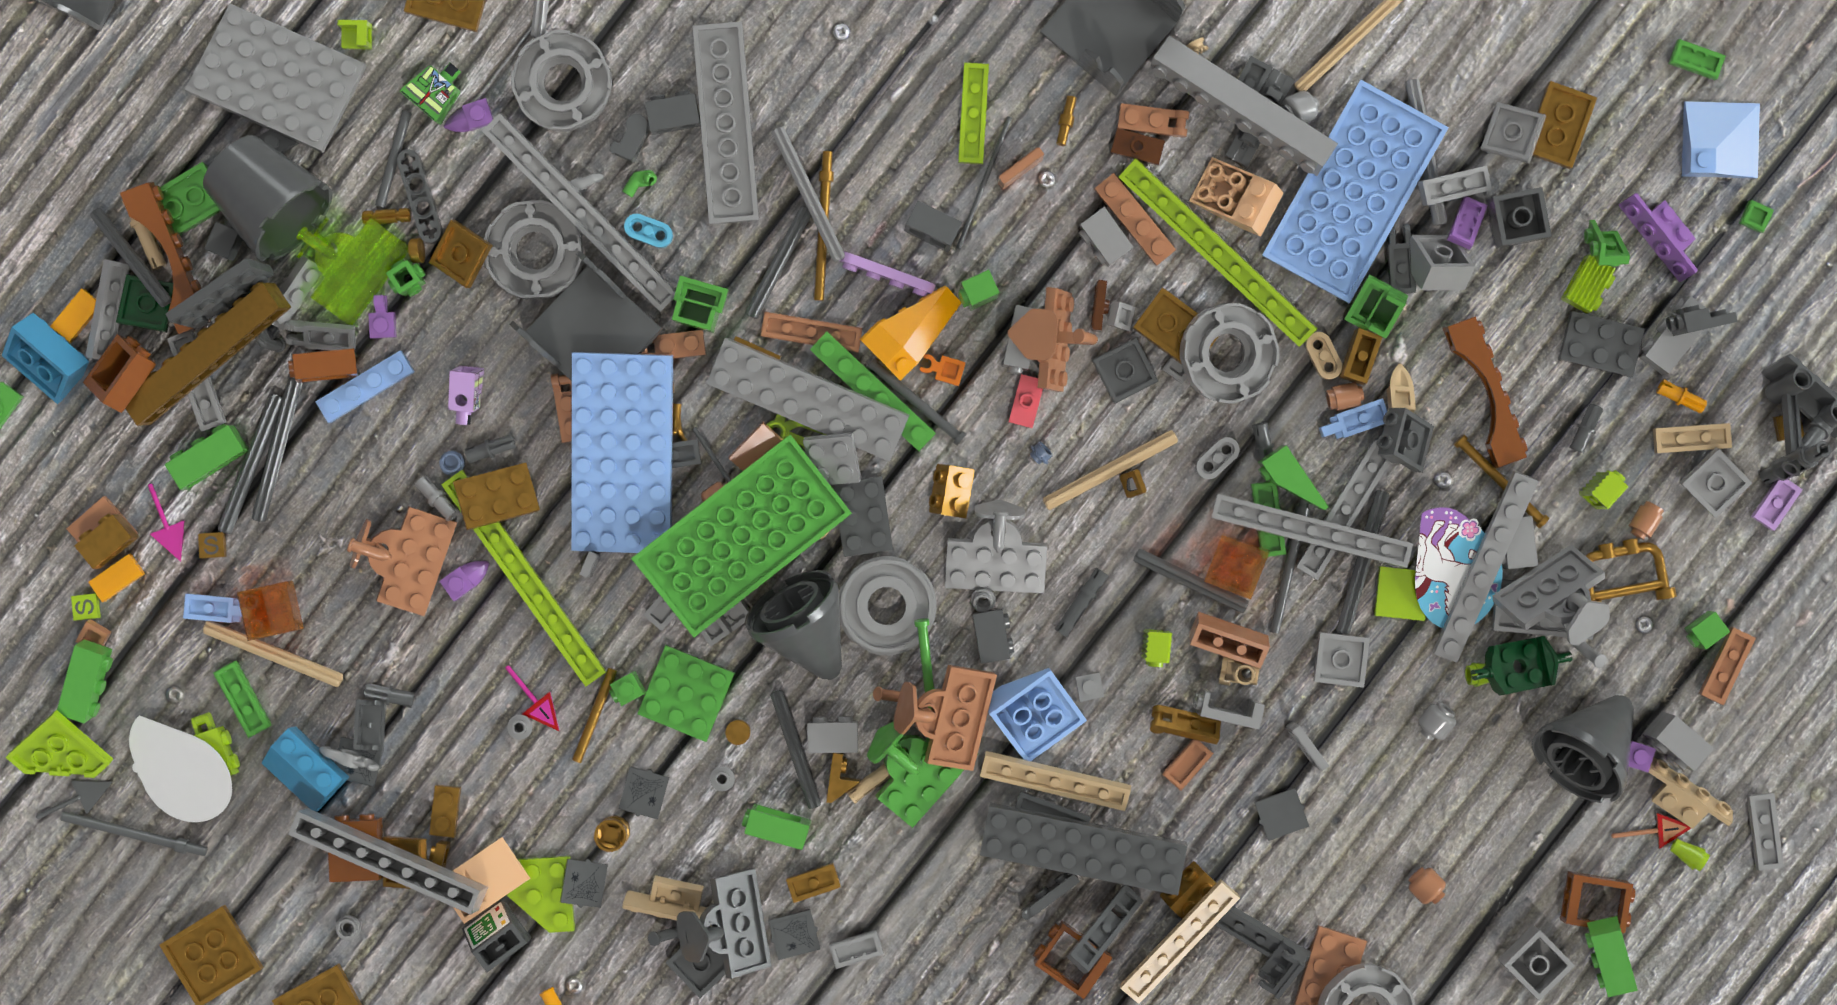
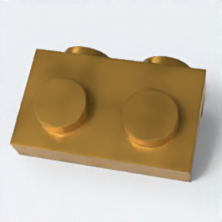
M937 464L933 474L934 483L932 494L929 498V512L967 519L975 470Z
M1193 861L1183 870L1179 894L1173 895L1162 892L1160 897L1183 919L1211 890L1216 882Z

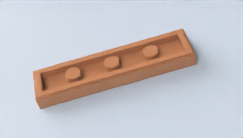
M764 312L761 337L814 345L827 331L849 352L859 353L863 328Z

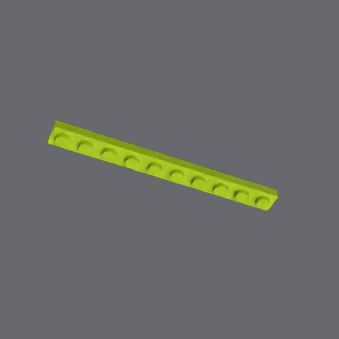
M1137 158L1120 174L1119 178L1295 344L1300 347L1317 330L1314 324Z
M463 470L441 484L460 512L461 509L453 481L468 478ZM497 522L473 529L585 687L605 674L607 671L503 525Z

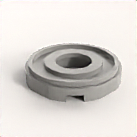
M554 30L529 41L518 53L519 57L511 72V88L522 112L535 124L552 131H573L594 121L607 106L612 91V73L601 50L589 38L568 30ZM561 64L571 65L577 69L582 80L581 89L578 94L567 101L553 99L545 88V78L549 70Z
M544 200L515 202L501 210V213L487 228L484 240L493 245L485 259L487 270L501 288L514 296L523 299L554 297L563 292L575 280L582 268L583 261L576 255L578 251L583 253L582 233L553 203ZM533 232L543 233L548 236L554 247V254L550 263L544 268L537 270L523 266L517 255L520 240Z
M1222 303L1201 311L1191 320L1181 340L1180 360L1188 383L1200 395L1217 402L1238 403L1258 395L1268 386L1274 367L1278 366L1279 346L1271 323L1262 313L1244 304ZM1222 334H1231L1241 342L1243 357L1236 368L1224 372L1213 366L1209 357V349L1215 338Z
M880 556L866 560L853 569L840 588V624L849 639L870 653L890 656L907 652L919 644L918 628L915 627L914 621L922 618L929 619L930 625L927 626L928 630L934 623L937 602L932 583L923 571L903 558ZM882 587H891L898 590L906 602V610L903 617L891 625H883L876 622L868 610L870 596Z
M1369 963L1345 968L1325 986L1318 1001V1005H1349L1360 994L1372 995L1379 1005H1415L1411 991L1397 974L1380 965Z

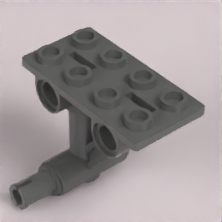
M1788 354L1767 366L1761 372L1771 381L1765 390L1767 399L1773 404L1778 405L1782 403L1786 450L1785 456L1775 460L1771 467L1761 471L1760 478L1762 481L1769 479L1765 481V484L1768 485L1777 480L1784 481L1794 476H1799L1800 473L1816 466L1820 459L1831 454V446L1829 444L1822 447L1827 443L1823 440L1827 439L1829 435L1834 438L1837 437V393L1832 391L1817 375L1804 366L1801 360L1792 354ZM1800 411L1806 416L1802 423L1805 432L1803 437L1801 436Z

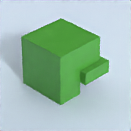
M1369 274L1344 320L1361 329L1370 330L1386 339L1406 305L1408 295Z
M680 276L673 299L677 302L672 320L679 324L714 333L719 313H723L729 289Z

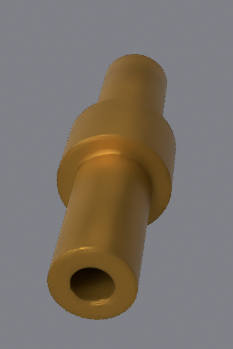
M1067 96L1063 114H1060L1058 125L1060 128L1056 144L1059 146H1066L1069 129L1073 127L1075 119L1073 112L1077 99L1074 96Z

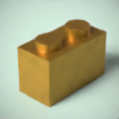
M1361 328L1354 330L1339 378L1356 382L1360 385L1367 384L1382 336Z
M109 513L98 521V527L93 531L91 529L85 531L79 536L78 539L80 541L74 545L92 569L102 568L139 538L121 514L111 515Z

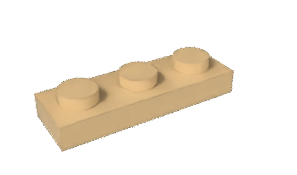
M1730 423L1653 429L1655 453L1710 450L1716 447L1719 449L1732 448Z

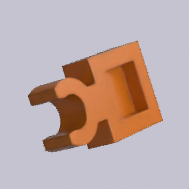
M925 354L923 358L930 360L932 364L930 368L920 367L921 372L926 374L937 372L935 380L959 387L966 362L943 355L940 362H938L932 355Z

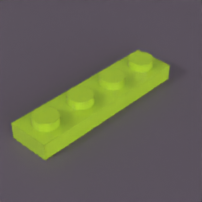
M964 62L958 163L983 165L989 64Z

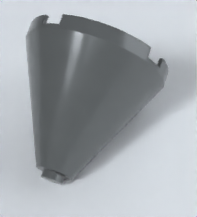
M821 570L804 572L786 579L785 582L788 586L775 593L771 588L762 595L750 608L745 618V626L752 639L821 679L832 680L836 678L842 669L839 589L830 573Z
M1614 695L1543 725L1532 739V750L1539 765L1545 762L1552 770L1549 776L1561 787L1578 797L1597 803H1602L1605 798H1611V802L1617 800L1627 786L1634 707L1631 700L1623 695Z

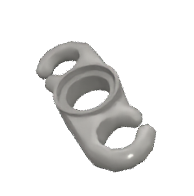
M596 173L576 178L569 182L582 194L593 183L601 182L604 179V175ZM546 196V200L548 202H551V200Z
M321 746L319 748L322 755L343 766L350 768L365 767L370 771H377L379 769V765L374 760L364 757L358 752L349 749L334 750L329 746Z

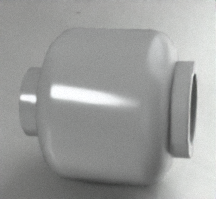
M1303 90L1286 97L1281 107L1305 123H1309L1315 120L1318 115L1319 101L1316 96Z
M1443 703L1438 705L1431 704L1419 719V725L1422 728L1421 733L1432 741L1434 738L1444 740L1456 725L1455 712Z

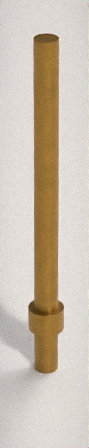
M823 151L822 171H819V181L821 182L820 204L829 220L831 182L834 180V172L832 171L833 152ZM819 231L814 300L824 301L827 247Z

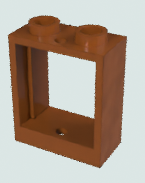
M117 334L83 383L103 404L122 413L154 369L156 363L150 358L151 353L141 347V343L131 336L124 338Z
M354 348L292 354L293 360L288 361L290 378L295 377L296 383L357 377Z
M1568 871L1560 920L1566 924L1588 927L1587 922L1595 921L1577 918L1583 882L1621 888L1617 918L1621 932L1625 934L1626 927L1628 928L1631 923L1630 903H1633L1635 899L1633 884L1626 880Z
M1062 920L1059 925L1055 923L1047 934L1050 938L1046 944H1040L1034 952V964L1085 999L1112 960V956L1105 950L1090 971L1084 974L1079 983H1076L1044 961L1064 931L1078 941L1083 936L1082 933ZM1087 940L1095 949L1097 948L1093 943Z

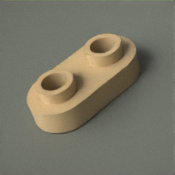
M1323 332L1313 333L1305 341V349L1318 375L1326 380L1338 377L1342 371V362L1329 336ZM1315 340L1321 342L1322 346L1319 350L1313 346ZM1326 363H1330L1332 365V370L1330 372H1327L1324 369V365Z

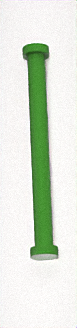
M922 618L915 620L914 624L918 628L924 691L927 692L934 689L927 628L930 623L929 619Z

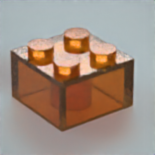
M1223 533L1204 582L1252 599L1270 550Z

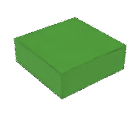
M1749 200L1739 224L1756 232L1764 233L1774 210L1756 201Z

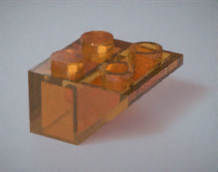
M285 581L237 592L247 641L304 629L293 581Z

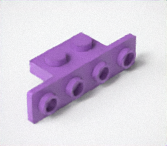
M1637 193L1619 204L1621 210L1679 282H1682L1698 271L1684 253V250L1696 238L1665 200L1652 211Z

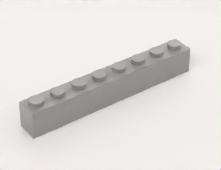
M1168 36L1153 57L1149 69L1157 77L1168 80L1174 84L1177 90L1188 93L1199 104L1210 107L1216 111L1219 117L1230 120L1241 131L1252 134L1258 138L1260 143L1272 147L1283 158L1294 161L1307 173L1317 176L1338 145L1329 137L1171 36Z
M309 808L297 811L288 834L470 915L480 909L488 886Z

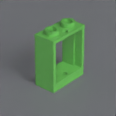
M754 804L752 809L747 808L742 826L746 827L744 834L803 850L811 819Z

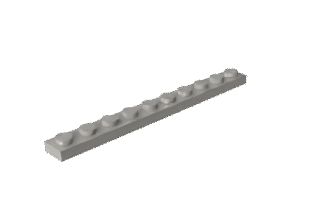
M499 113L482 130L660 312L674 299L676 290L502 113Z

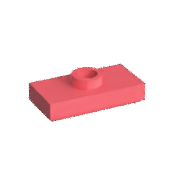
M1021 374L1009 423L1033 428L1043 389L1037 388L1038 378Z

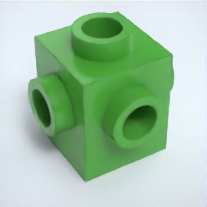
M403 259L391 266L392 269L386 272L390 279L388 284L395 294L399 293L403 296L409 295V297H412L422 290L421 286L426 284L423 279L425 272L421 266L409 260L404 261ZM411 275L413 280L406 283V276Z

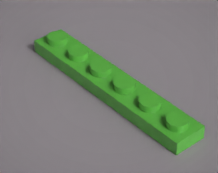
M827 331L810 349L855 392L909 414L910 416L902 436L918 451L936 434Z

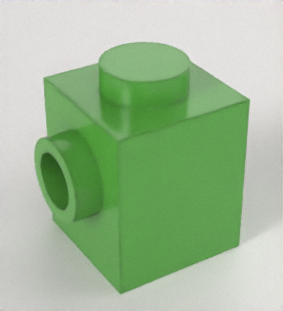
M1715 611L1705 612L1684 628L1688 633L1686 638L1689 643L1695 648L1698 647L1705 650L1730 633Z
M636 671L611 683L612 689L609 690L614 702H620L621 706L647 692Z

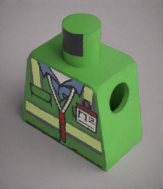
M450 62L441 73L430 65L401 88L400 92L432 120L441 125L460 95L461 91L452 82L461 71Z

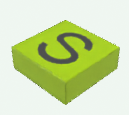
M96 593L71 596L73 621L101 618L99 597Z

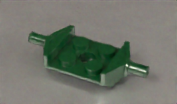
M1541 636L1489 646L1485 653V667L1472 670L1471 675L1478 674L1477 676H1472L1474 681L1483 678L1488 679L1495 693L1499 696L1555 685L1559 663L1571 662L1573 657L1566 658V656L1572 655L1570 651L1557 654L1546 637ZM1515 660L1521 664L1520 673L1514 670L1513 664Z

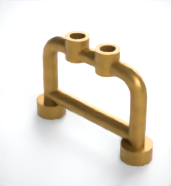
M1634 538L1623 540V546L1614 547L1613 543L1598 545L1599 550L1586 555L1588 559L1594 562L1649 552L1653 555L1658 580L1600 591H1594V587L1589 589L1591 601L1602 602L1601 600L1655 591L1656 600L1677 597L1675 587L1669 586L1663 553L1657 545L1651 542L1638 543V539Z

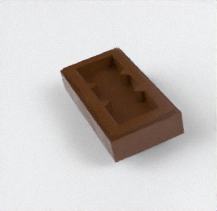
M1117 128L1110 153L1130 159L1137 158L1139 161L1158 166L1165 140Z
M1098 280L1095 284L1090 329L1094 332L1102 331L1103 314L1108 315L1110 300L1105 299L1107 281Z

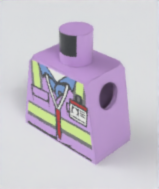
M459 365L450 371L448 409L456 411V424L470 425L471 412H475L480 408L484 368Z

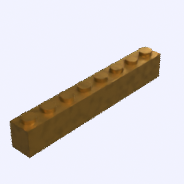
M259 282L250 289L251 293L246 297L236 300L232 304V309L218 315L215 318L214 324L200 330L195 340L181 346L180 352L176 356L166 359L158 371L149 374L125 408L137 426L154 423L292 308L275 283Z

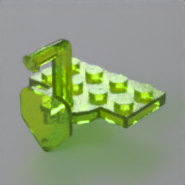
M325 216L312 232L308 231L306 226L298 232L296 238L298 240L301 239L304 243L297 252L296 257L300 258L309 246L315 249V262L324 279L311 294L310 298L346 324L353 325L372 301L374 295L379 292L389 277L386 272L392 269L391 266L403 260L407 255L408 245L371 217L355 237L345 232H335L324 237L320 232L329 220V217ZM333 244L337 246V251L334 249Z

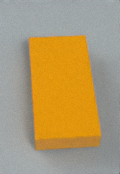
M81 288L50 327L68 342L72 343L93 318L96 298Z
M128 554L88 583L101 602H106L145 575L133 555Z

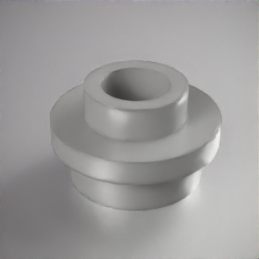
M979 588L971 595V604L979 612H987L995 605L996 597L990 589Z
M515 715L509 720L507 729L511 737L522 740L531 734L533 725L527 716ZM517 723L523 724L524 730L522 732L516 730L515 726Z
M726 766L715 768L710 775V783L718 791L729 790L735 782L733 771ZM721 774L727 777L726 783H720L718 776Z
M345 915L337 921L336 933L341 939L353 940L360 934L361 924L355 916ZM346 923H350L353 926L352 931L349 932L345 929Z

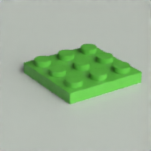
M665 645L638 715L707 742L735 672Z

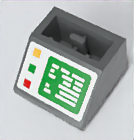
M503 898L462 928L472 954L486 972L496 967L531 939L529 933Z

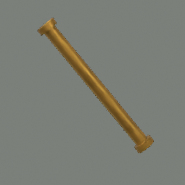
M1465 434L1462 435L1454 443V446L1456 448L1460 447L1492 480L1505 490L1508 480L1467 441L1468 437ZM1529 502L1525 512L1532 516L1536 522L1535 525L1541 528L1550 518L1546 514L1543 516Z

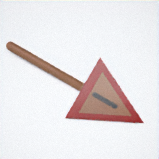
M1656 813L1657 828L1613 833L1611 837L1621 838L1658 833V848L1660 849L1690 830L1691 827L1681 821Z

